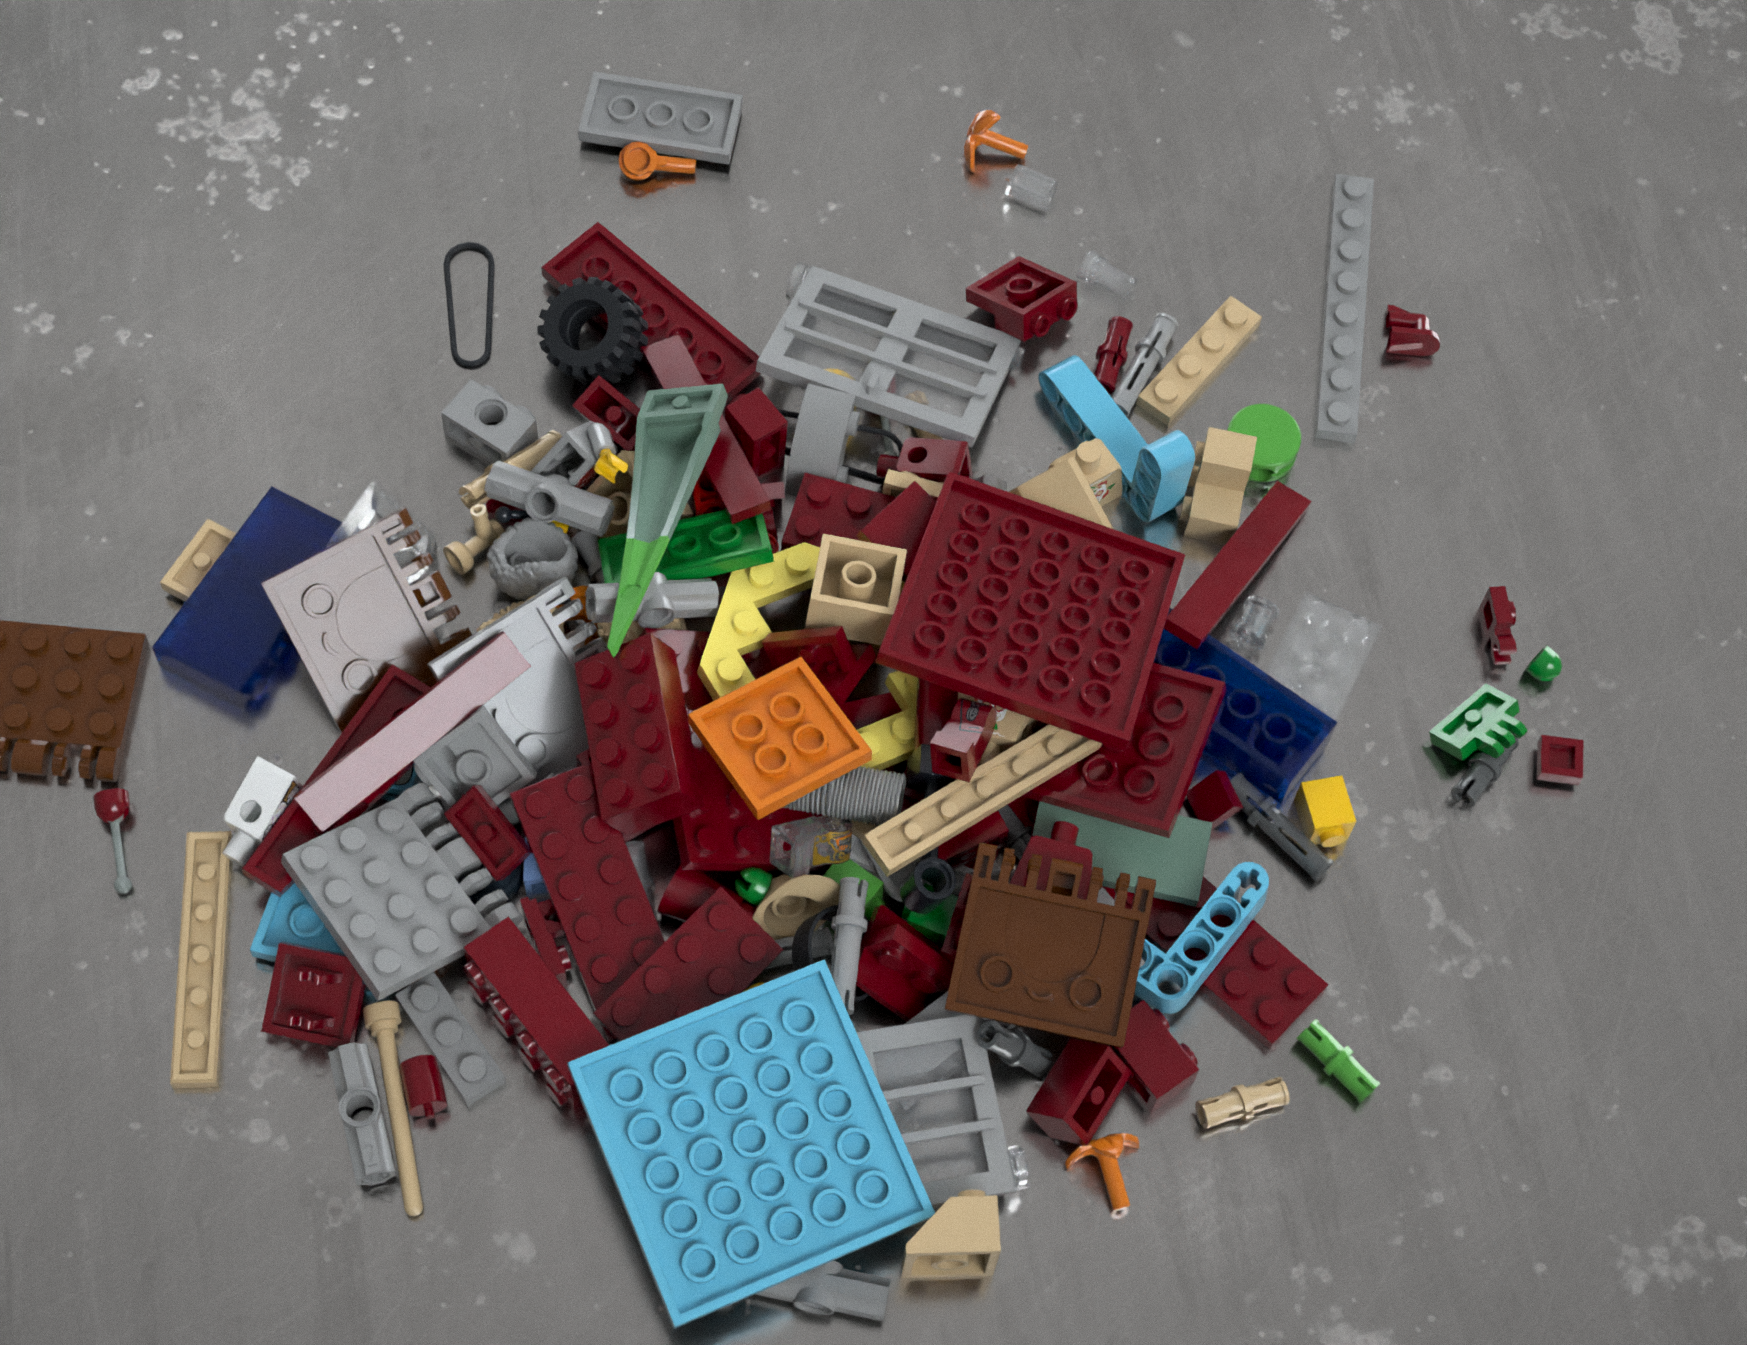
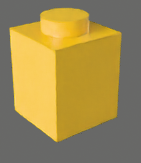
M1343 776L1301 782L1295 795L1294 803L1303 833L1315 845L1322 844L1323 847H1333L1345 842L1357 821Z

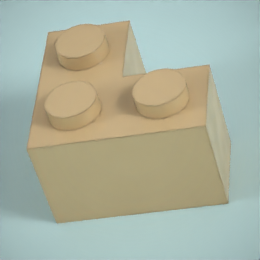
M1209 427L1205 442H1196L1194 450L1195 462L1188 486L1193 487L1191 497L1184 496L1179 520L1186 521L1184 537L1225 545L1237 531L1244 491L1251 473L1257 437Z

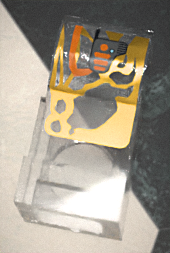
M825 815L774 825L771 832L769 862L791 878L809 875V869L817 866L844 863L850 859L853 823L849 819H837L836 816L833 818L832 816L828 817ZM784 841L791 845L790 851L783 850Z

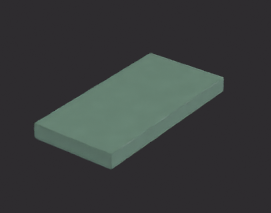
M1039 801L1032 836L1038 835L1050 839L1053 824L1057 821H1065L1076 825L1079 828L1075 845L1092 851V868L1093 866L1103 868L1104 878L1102 886L1115 889L1116 880L1120 876V872L1130 874L1128 892L1134 893L1138 876L1156 880L1154 898L1197 906L1212 822L1178 815L1170 838H1166Z

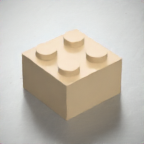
M823 534L805 629L842 625L847 639L881 645L898 603L907 550Z

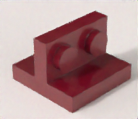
M842 625L769 633L762 642L774 670L802 657L837 705H843L876 658L871 643L850 645Z

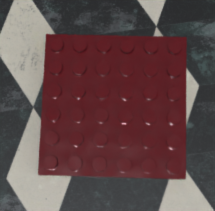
M948 471L875 663L1125 751L1135 725L1185 554Z

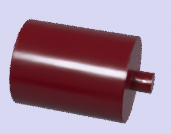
M419 1055L409 1058L399 1065L407 1106L411 1116H425L426 1119H432L435 1117V1113L447 1107V1099L436 1056Z

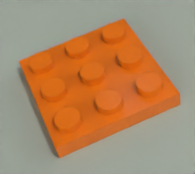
M802 657L688 714L689 725L757 820L872 760V750Z

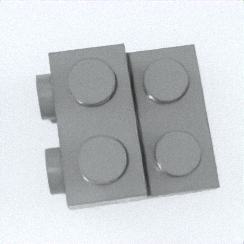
M484 706L472 713L413 760L418 777L426 785H433L442 796L441 801L446 811L473 785H481L495 804L499 805L509 798L510 793L520 790L537 776V772Z

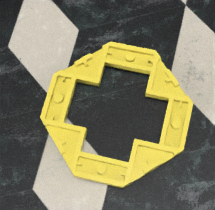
M804 542L774 553V562L731 572L697 671L698 676L714 701L755 680L741 656L764 647L762 644L763 640L769 633H772L757 608L812 588L820 547ZM903 581L901 582L899 598L905 585ZM900 671L888 674L885 684L902 712L857 729L858 733L872 750V760L861 765V767H870V769L874 768L875 770L878 768L880 771L907 760L913 754L917 677Z

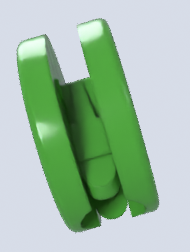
M1269 404L1249 405L1239 410L1232 417L1227 431L1257 437L1251 473L1248 480L1262 483L1272 482L1282 478L1292 469L1301 445V432L1295 419L1285 410Z

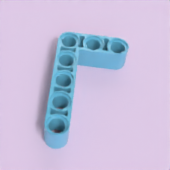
M1072 355L1039 373L1038 380L1044 395L1079 441L1082 443L1099 438L1122 468V497L1143 522L1148 523L1183 503L1195 462V452L1188 437L1182 431L1174 430L1158 440L1147 444L1090 369L1076 355Z

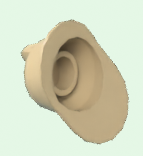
M804 873L780 875L772 879L764 899L753 914V919L774 940L795 936L797 929L805 920L830 906L838 905L840 885L833 879L821 875H806ZM819 920L814 931L827 920Z

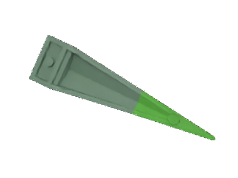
M723 384L649 390L646 393L637 417L633 482L626 544L617 600L607 645L613 658L619 651L721 431L718 423L728 398Z

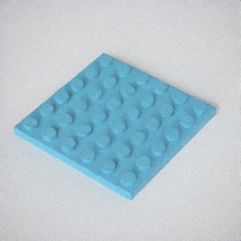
M825 959L567 1062L572 1080L674 1329L929 1220L935 1214Z

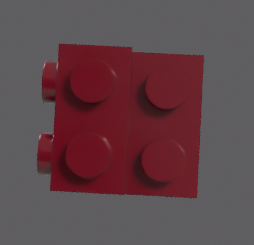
M1021 256L1014 258L965 288L966 302L994 314L996 329L1023 342L1034 335L1043 337L1049 331L1050 326L1060 319L1070 320L1075 315L1078 307L1076 281Z

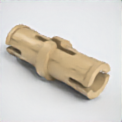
M1275 1077L1274 1079L1247 1087L1243 1084L1233 1086L1230 1092L1196 1101L1195 1109L1200 1124H1203L1204 1129H1208L1231 1120L1240 1119L1241 1121L1253 1119L1256 1113L1288 1105L1290 1098L1286 1083L1282 1081L1281 1077Z

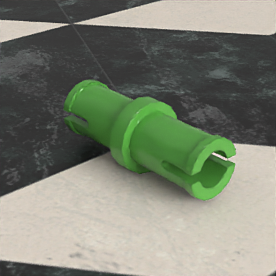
M1317 1019L1296 1038L1325 1066L1323 1071L1328 1076L1333 1074L1357 1098L1359 1103L1381 1084L1353 1058L1352 1054L1354 1051L1348 1045L1344 1048Z

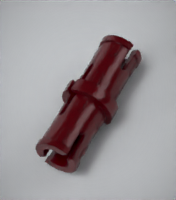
M1113 316L1109 319L1103 344L1098 346L1095 354L1098 362L1094 376L1109 395L1112 392L1114 393L1120 368L1126 364L1128 358L1126 347L1133 329L1132 322L1121 316Z

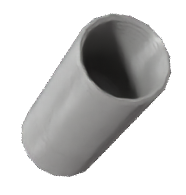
M859 766L812 791L811 796L808 793L787 804L784 808H789L790 810L793 808L794 811L797 809L798 811L802 810V812L817 813V815L822 814L823 816L827 815L833 818L836 816L837 819L845 818V820H854V822L858 821L859 823L862 821L863 824L866 822L876 826L881 825L901 813L906 776L904 773L901 775L900 773L896 774V772H887V770L883 771L882 769L879 771L878 768L875 770L874 768L870 769V767Z

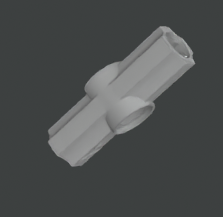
M498 460L492 465L491 471L486 478L484 491H486L487 497L526 510L532 519L540 523H548L555 520L602 537L606 533L613 517L615 508L613 500L573 487L571 482L562 475L552 474L545 477ZM544 493L549 494L555 504L549 502Z
M655 572L633 621H638L639 625L643 628H660L668 625L675 618L716 616L719 609L717 583L712 581L711 578L667 580L664 574ZM619 583L588 584L585 592V609L588 620H592L593 623L612 622Z
M352 1042L340 1045L335 1050L329 1052L328 1056L355 1181L357 1185L369 1186L384 1183L391 1177L396 1176V1170L367 1043L359 1044ZM367 1106L373 1109L372 1115L364 1121L351 1119L352 1113L357 1108Z
M833 1260L761 1291L756 1295L793 1302L796 1308L813 1314L831 1315L836 1311L883 1321L891 1279L843 1269L842 1264Z

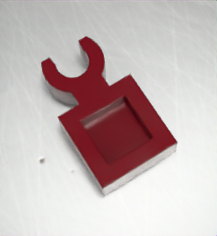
M1506 586L1489 587L1480 604L1487 643L1491 642V656L1494 665L1510 664V654L1517 653L1516 641L1510 629L1516 622V608L1513 601L1508 600Z

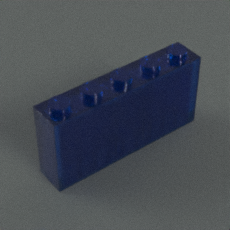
M271 486L152 646L159 666L245 711L253 699L258 700L264 694L268 685V678L277 666L282 667L287 662L293 645L260 582L356 533L357 530Z

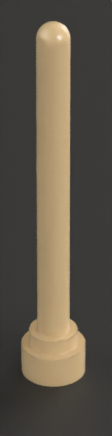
M380 1001L363 1008L365 1028L371 1030V1036L377 1038L404 1209L409 1216H417L423 1210V1203L394 1035L398 1032V1025L401 1023L400 1009L396 1001Z

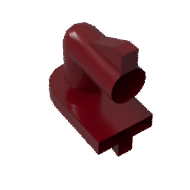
M1394 305L1387 306L1386 328H1390L1391 332L1386 346V353L1430 356L1439 350L1440 337L1436 332L1430 330V322L1426 315L1410 313Z

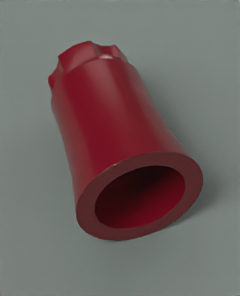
M681 864L662 896L657 913L685 922L719 887H722L752 918L757 906L744 901L736 892L728 889L703 871L683 870Z

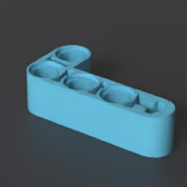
M1243 862L1234 867L1166 954L1145 939L1141 957L1145 964L1139 968L1134 994L1162 1013L1173 1014L1184 1008L1263 907L1269 886V877L1266 870L1254 862ZM1250 884L1254 885L1255 889H1247V891L1241 897L1240 904L1237 901L1239 898L1240 886L1243 888H1247ZM1216 915H1226L1233 921V924L1228 927H1218L1211 921V918ZM1190 948H1200L1207 954V957L1200 961H1193L1184 952ZM1165 981H1173L1180 986L1181 990L1177 994L1167 995L1158 989V985Z

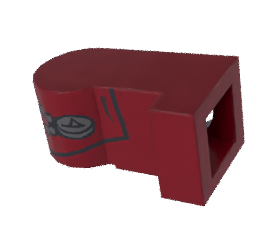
M960 698L957 701L950 720L946 722L942 731H936L930 742L932 772L970 782L992 737L997 717L995 707ZM950 754L961 757V766L951 765L946 761V758Z

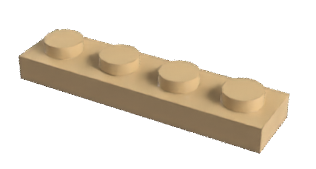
M1230 296L1138 395L1136 404L1168 426L1260 326L1262 316Z

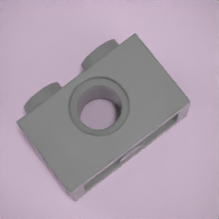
M472 379L468 381L441 412L444 434L492 464L498 460L504 462L512 455L538 440L536 419L527 408L521 405L514 406L503 399L501 394L493 387L488 385L482 386ZM490 422H498L496 425H486Z

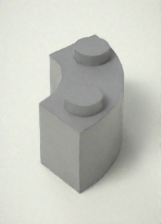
M807 384L791 447L785 493L797 496L805 473L846 483L849 468L843 466L848 436L856 435L860 420V412L854 411V394Z

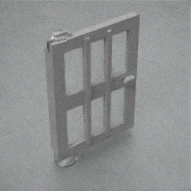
M798 262L792 272L786 291V299L790 300L791 303L757 360L756 372L804 389L807 388V384H813L854 394L855 407L949 440L966 441L968 446L972 448L1009 369L1019 371L1026 349L1020 347L1021 340L1002 331L827 270Z
M966 1014L856 1032L933 1209L940 1208L950 1197H958V1193L965 1190L985 1191L986 1196H1001L1029 1189V1171L1025 1153L1021 1145L1007 1147L987 1050L980 1047L977 1043V1039L982 1038L977 1036V1031L981 1026L980 1017Z

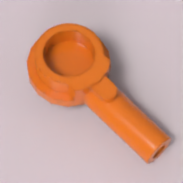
M631 142L626 145L620 152L618 159L619 168L627 178L635 181L650 177L654 170L695 174L696 159L660 156L649 145L642 142Z

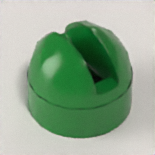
M1546 645L1527 665L1525 671L1541 682L1551 681L1560 674L1562 661L1557 653Z
M748 867L740 872L745 881L741 879L735 880V890L745 901L757 906L762 902L770 887L772 874L761 868Z

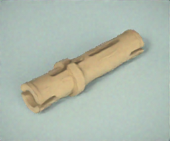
M551 430L534 443L512 455L504 463L531 471L560 440L562 435L555 430ZM493 464L485 468L484 474L459 488L460 495L468 492L467 495L461 497V501L468 509H471L476 504H484L491 499L487 497L484 489L486 478Z

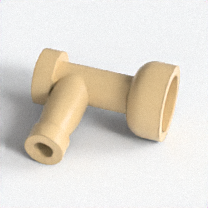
M476 504L470 509L471 517L474 520L476 536L464 544L454 541L443 548L447 561L461 575L472 569L474 565L473 557L492 545L494 540L500 538V535L505 532L496 520L491 519L489 521L487 508L483 504Z

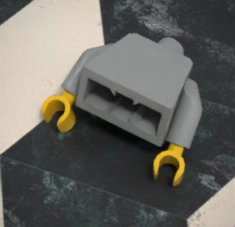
M588 421L567 431L530 472L545 477L552 474L562 475L571 482L573 487L582 489L597 474L610 483L615 484L617 472L620 470L622 473H626L628 464L616 456L618 448L613 443L611 432L601 423ZM544 493L547 500L555 504L553 498L549 494ZM555 520L552 521L556 527H560L563 533L567 534L568 525Z

